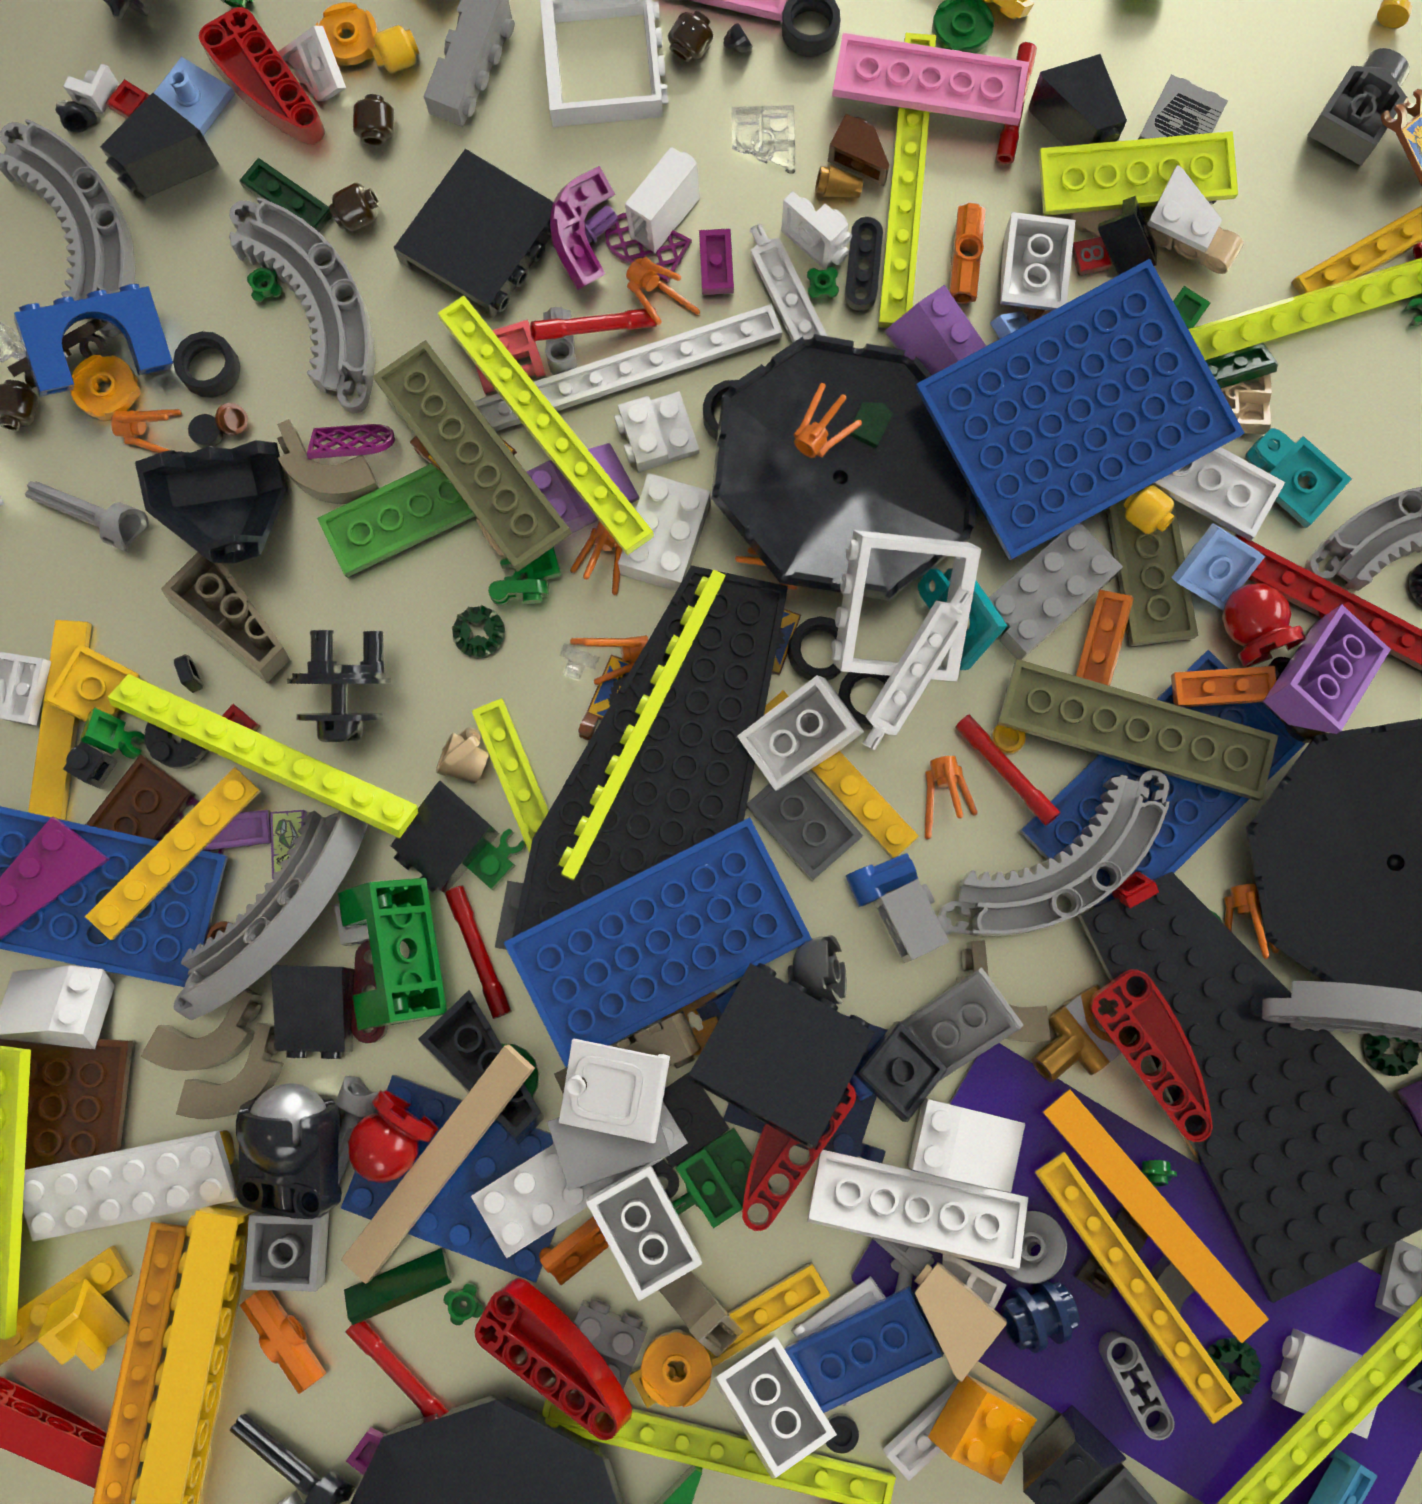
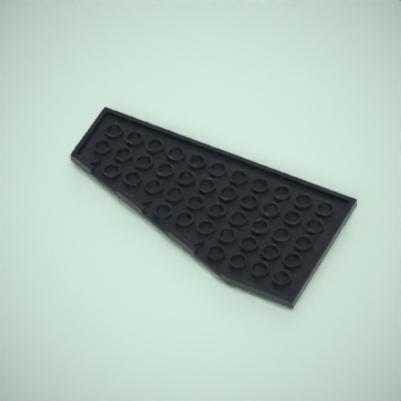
M691 565L532 839L512 938L744 820L755 761L737 736L764 716L788 586L720 572L726 576L573 881L561 875L564 867L558 864L567 846L574 849L579 839V836L575 835L574 832L582 816L590 817L595 807L590 804V800L598 785L605 787L610 775L605 773V770L613 755L620 757L625 747L624 744L620 743L621 738L629 724L635 727L640 717L639 714L635 713L636 708L644 694L650 697L655 687L654 684L650 683L658 665L665 667L670 655L665 653L673 635L680 637L685 627L680 624V621L688 605L695 607L700 596L694 593L702 577L709 578L713 571Z
M1173 872L1154 879L1153 881L1156 882L1159 893L1132 908L1122 904L1117 897L1078 915L1109 980L1112 981L1130 969L1146 973L1169 1004L1185 1033L1202 1074L1213 1126L1211 1135L1206 1140L1201 1142L1189 1140L1196 1152V1156L1268 1301L1274 1303L1422 1229V1137L1410 1113L1329 1031L1325 1029H1320L1319 1031L1311 1029L1298 1030L1290 1027V1023H1277L1262 1019L1263 999L1291 998L1292 993ZM1139 976L1131 977L1126 984L1127 992L1130 995L1140 994L1145 987L1143 979ZM1148 1055L1147 1057L1154 1071H1156L1159 1066V1060L1154 1055ZM1169 1085L1164 1089L1170 1103L1179 1099L1181 1094L1179 1086ZM1191 1115L1185 1121V1129L1189 1132L1198 1131L1202 1126V1118L1199 1115Z

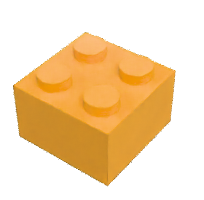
M967 1375L962 1382L958 1381L928 1438L951 1459L1002 1484L1037 1419L1012 1399Z

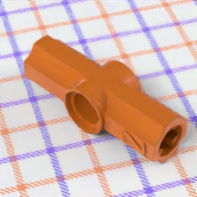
M967 203L966 205L959 206L957 209L949 292L958 304L975 302L977 299L980 261L984 249L983 231L986 209L976 203ZM968 251L972 253L973 256L968 257L963 255L961 252Z
M258 1290L240 1304V1307L260 1335L259 1344L264 1354L271 1362L280 1365L298 1394L302 1393L326 1374V1371L306 1343L307 1335L304 1328L294 1316L286 1313L272 1290Z

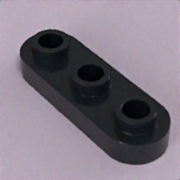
M872 217L859 218L855 221L851 230L852 238L849 246L845 300L852 309L858 311L871 308L876 301L878 292L883 228L881 223ZM869 235L871 239L864 240L861 238V236ZM866 264L869 268L863 270L858 265ZM857 293H863L866 297L864 299H859L855 295Z

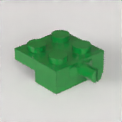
M734 1127L676 1165L675 1168L683 1179L687 1190L686 1194L671 1202L674 1208L685 1202V1204L676 1209L678 1216L693 1205H696V1207L703 1211L714 1229L742 1210L746 1180L753 1156Z

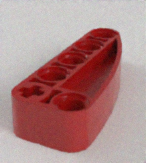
M244 7L233 8L201 28L199 40L209 60L227 84L232 87L234 92L251 109L285 134L305 144H316L323 139L325 129L315 106L248 9Z
M1136 969L1127 970L1091 996L1089 1002L1090 1010L1180 1133L1192 1142L1204 1141L1211 1135L1213 1126L1207 1092L1193 1050L1180 1023L1152 979L1142 971ZM1133 976H1139L1144 981V990L1138 995H1130L1126 989L1127 981ZM1102 998L1108 1001L1114 999L1115 1004L1112 1007L1115 1010L1111 1014H1107L1105 1011L1098 1012V1008L1101 1007L1098 1002ZM1125 1026H1133L1137 1030V1038L1131 1044H1123L1119 1040V1032ZM1148 1055H1154L1159 1060L1158 1069L1153 1073H1145L1141 1070V1061ZM1169 1085H1177L1181 1092L1179 1099L1172 1103L1164 1101V1089ZM1189 1116H1201L1202 1126L1198 1131H1186L1185 1121Z
M848 1083L846 1087L848 1091L845 1093V1095L849 1096L847 1102L844 1104L839 1101L829 1120L827 1131L822 1134L815 1148L812 1150L808 1148L809 1156L803 1163H794L789 1158L790 1149L794 1145L801 1143L764 1124L751 1159L745 1185L742 1218L749 1229L762 1231L773 1223L854 1106L856 1092L850 1083ZM775 1174H783L789 1181L787 1189L781 1193L773 1192L768 1186L769 1179ZM760 1203L768 1209V1215L764 1221L754 1222L749 1218L748 1210L753 1204Z
M516 1278L494 1293L476 1324L475 1338L477 1343L593 1436L606 1441L612 1439L631 1419L632 1406L619 1381L588 1338L550 1299L524 1279Z
M0 1377V1448L95 1489L107 1432L54 1401Z

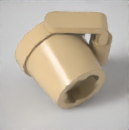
M468 727L459 735L455 733L450 735L445 746L442 748L436 773L473 783L479 780L488 759V752L477 747L480 744V735L476 729Z

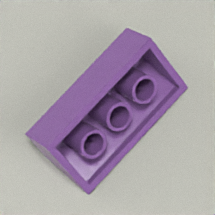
M945 285L918 302L884 331L896 349L906 350L904 355L911 360H915L917 356L932 375L986 347V344Z
M1341 604L1314 623L1306 636V640L1301 643L1263 702L1288 725L1337 734L1344 728L1391 649Z

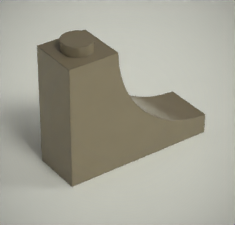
M692 1271L659 1289L660 1293L688 1326L689 1332L700 1344L717 1357L744 1332Z

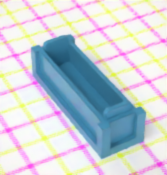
M1336 1449L1334 1454L1330 1456L1333 1458L1331 1464L1308 1504H1362L1375 1482L1376 1474L1339 1449Z

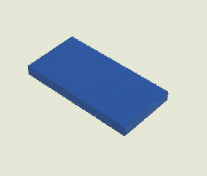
M910 1286L786 1346L784 1349L823 1413L942 1357L944 1354Z

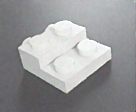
M792 191L783 202L781 231L824 270L832 267L834 264H841L849 254V250L845 246L852 238V235L848 232L849 224L844 215L838 210H832L827 204H824L816 212L809 200L804 197L800 198Z
M680 391L650 400L649 396L618 405L619 414L614 415L619 434H626L628 444L624 445L625 453L629 464L635 462L638 473L699 454V447Z

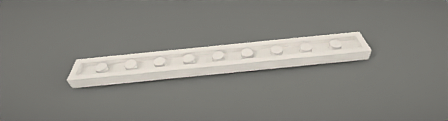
M770 304L534 381V383L555 410L560 411L782 338V330L773 306ZM499 393L473 401L495 431L522 423Z

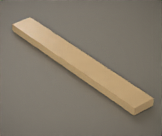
M510 1045L502 1048L342 1257L341 1261L365 1284L374 1278L535 1069Z

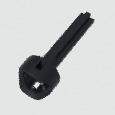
M241 1414L237 1418L236 1423L230 1428L231 1433L298 1490L308 1495L305 1504H340L348 1501L352 1496L355 1486L335 1469L320 1479L318 1474L246 1414Z

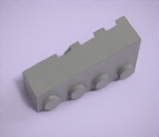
M460 0L457 7L459 16L456 30L449 29L445 39V59L438 57L424 94L429 114L463 127L467 117L473 115L480 90L484 91L487 87L489 72L493 64L496 65L499 62L505 39H509L514 30L515 22L512 20L509 0Z

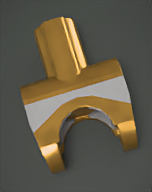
M1098 984L1064 1002L1048 1016L1049 1025L1058 1036L1031 1059L1035 1069L1047 1081L1053 1083L1077 1061L1080 1062L1089 1075H1093L1107 1066L1121 1053L1108 1034L1101 1031L1093 1020L1089 1002L1091 996L1101 989ZM1125 1026L1120 1030L1119 1040L1121 1043L1129 1044L1136 1034L1133 1027Z

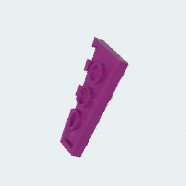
M51 817L0 877V940L110 859L59 819Z

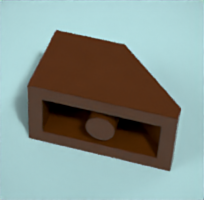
M845 114L830 143L828 162L884 186L887 180L889 163L875 127L863 118Z

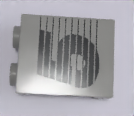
M1171 74L1138 139L1212 133L1228 100L1220 97L1215 92L1207 91L1192 84L1187 79Z

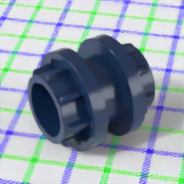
M1049 1280L1033 1284L1032 1295L1022 1287L1010 1291L1009 1300H1006L1001 1306V1316L1006 1319L1005 1330L1017 1348L1020 1350L1028 1348L1031 1352L1038 1353L1046 1350L1048 1345L1047 1337H1050L1057 1344L1065 1343L1071 1339L1072 1331L1079 1326V1313L1071 1293L1060 1282L1051 1283Z

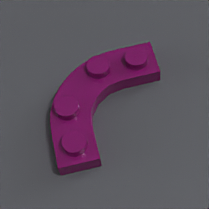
M600 166L576 177L566 184L557 194L551 210L550 227L552 243L577 290L606 274L589 245L584 223L587 212L591 208L616 195Z

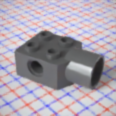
M1379 48L1369 54L1362 66H1351L1307 135L1362 166L1387 130V127L1381 121L1382 113L1388 110L1391 118L1394 119L1397 114L1394 107L1397 104H1403L1407 98L1401 89L1410 72V66L1405 57L1394 50Z

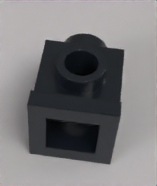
M81 741L78 746L72 748L68 753L67 763L63 770L84 783L100 789L118 760L102 750ZM102 761H104L99 770L97 771V773L95 774V776L93 777L94 773L96 772Z

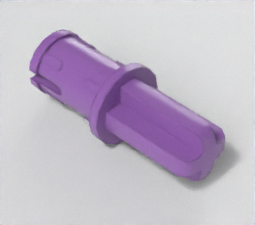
M603 207L584 222L585 234L589 244L591 242L596 243V238L617 222L618 217L611 207Z

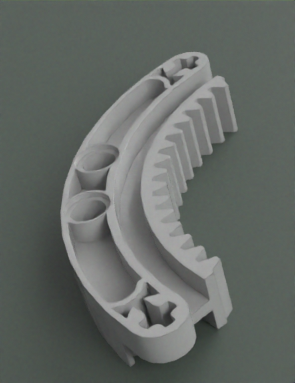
M28 119L25 121L27 125L18 122L5 125L0 131V140L6 147L4 154L0 153V171L9 182L16 180L20 186L26 185L31 192L35 191L40 198H44L57 213L56 216L62 223L61 227L66 232L64 238L69 243L66 249L71 254V256L67 257V261L72 266L66 272L72 279L65 280L64 283L70 291H64L61 295L63 297H73L74 301L86 299V295L94 291L106 290L107 294L120 292V287L135 284L134 249L127 222L119 204L97 171L79 151L53 131ZM100 320L104 327L99 331L104 336L115 337L122 333L111 323L108 322L105 325L103 323L104 320Z
M259 197L257 198L259 204L243 200L236 202L231 207L229 214L233 225L237 229L236 233L230 232L229 235L231 246L241 261L247 257L252 265L258 262L261 268H268L271 272L275 270L282 283L286 282L289 289L300 300L306 312L305 315L310 322L308 326L312 332L310 339L314 344L313 347H310L314 358H311L309 361L313 370L307 371L308 376L314 386L320 389L321 392L327 393L328 390L337 391L338 401L345 411L349 413L362 412L369 403L374 379L372 377L374 376L375 367L374 337L364 300L347 266L332 245L317 230L287 209ZM247 213H250L252 218H246L244 222L240 220V216L245 217ZM326 260H331L329 264L325 266H320L322 262ZM346 296H353L348 302H341ZM349 377L358 383L356 392L360 397L359 399L354 398L352 403L346 397L347 395H353L355 385L352 380H349Z
M1422 487L1390 495L1357 513L1319 545L1306 561L1305 569L1326 580L1331 579L1337 574L1347 581L1344 587L1359 591L1371 583L1372 578L1391 562L1400 559L1404 555L1408 556L1414 551L1417 553L1421 552ZM1402 503L1409 507L1411 513L1404 510ZM1327 555L1332 556L1333 558L1325 566L1326 570L1323 573L1317 570L1319 568L1318 563L1326 558Z
M1150 770L1140 775L1136 781L1127 779L1128 776L1124 775L1109 779L1103 785L1108 791L1100 795L1103 803L1095 808L1098 814L1089 819L1090 825L1082 829L1081 832L1083 834L1073 840L1074 843L1066 846L1064 851L1054 855L1053 858L1042 862V865L1039 863L1032 866L1030 870L1027 867L1018 871V875L1013 870L1006 873L1005 877L1002 872H997L991 878L989 872H984L977 879L976 872L971 870L960 881L959 900L945 904L940 909L938 916H943L951 933L972 936H1005L1027 933L1055 925L1075 917L1098 904L1134 872L1156 839L1170 803L1166 801L1169 790V782L1166 776L1159 771ZM1152 778L1154 779V785L1159 786V790L1152 793L1151 801L1142 803L1149 796V788L1144 787V783H1147ZM1099 869L1107 871L1110 875V883L1107 887L1102 886L1097 881L1096 874ZM1059 895H1064L1070 900L1071 908L1068 913H1063L1057 908L1056 900ZM954 907L958 908L959 915L970 917L971 912L969 909L979 910L972 920L973 930H966L965 928L970 923L959 921L955 926H952L951 919L946 918V912H952Z
M314 810L304 817L302 822L305 825L298 829L301 836L293 840L296 846L287 852L290 857L280 863L282 866L281 871L274 872V881L265 884V892L256 895L255 904H248L246 906V913L244 915L239 913L234 924L229 922L224 933L219 930L214 940L209 937L205 946L200 943L195 951L191 948L188 949L182 958L181 964L190 969L188 971L189 977L185 983V988L176 997L174 1010L185 1018L194 1020L230 1001L270 970L304 935L332 898L358 852L368 823L342 811H339L338 814L334 813L327 817H322Z
M1292 981L1291 998H1267L1262 1000V1019L1270 1022L1290 1023V1027L1298 1030L1311 1029L1319 1031L1320 1029H1325L1329 1032L1340 1030L1343 1033L1351 1031L1357 1034L1371 1033L1372 1036L1386 1035V1038L1399 1037L1400 1040H1412L1414 1043L1422 1042V992L1351 983Z

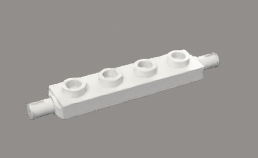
M757 224V228L755 225L751 227L750 232L757 243L751 250V258L792 342L794 343L802 336L804 339H811L814 334L827 336L780 238L768 239L762 224Z
M959 586L949 603L936 600L896 665L897 667L888 678L865 716L873 725L867 738L863 741V744L876 750L885 733L897 735L968 620L961 611L970 594H972L968 590Z

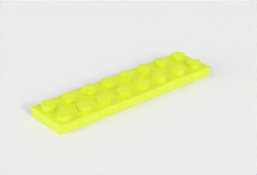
M0 1046V1339L6 1340L16 1336L31 1050Z

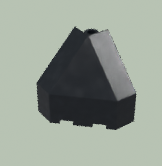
M255 440L232 449L208 446L185 455L158 453L135 462L145 510L212 563L235 564L260 556L288 490L283 467L278 460L280 454L276 442Z

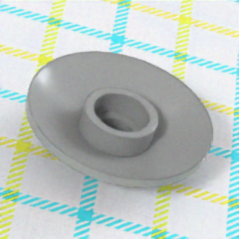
M1027 1211L1020 1268L1017 1271L1003 1269L1012 1278L1026 1284L1042 1283L1052 1278L1062 1267L1067 1253L1066 1237L1061 1226L1045 1213ZM1040 1245V1253L1037 1256H1032V1247Z

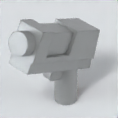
M872 1237L873 1240L895 1258L890 1263L891 1268L899 1273L895 1293L909 1286L911 1288L913 1274L917 1277L927 1264L932 1265L934 1263L933 1255L925 1249Z

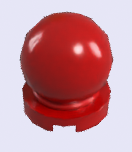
M1264 583L1248 584L1237 589L1225 603L1222 613L1225 631L1233 642L1244 646V650L1238 654L1244 667L1249 668L1272 659L1273 657L1270 652L1284 645L1289 651L1306 640L1301 626H1289L1291 610L1288 600L1277 589Z
M380 1090L372 1101L377 1112L365 1116L353 1128L347 1143L349 1159L353 1169L368 1181L387 1183L401 1178L412 1167L418 1154V1141L430 1142L438 1127L425 1114L419 1120L407 1111L411 1104L387 1090L384 1092Z

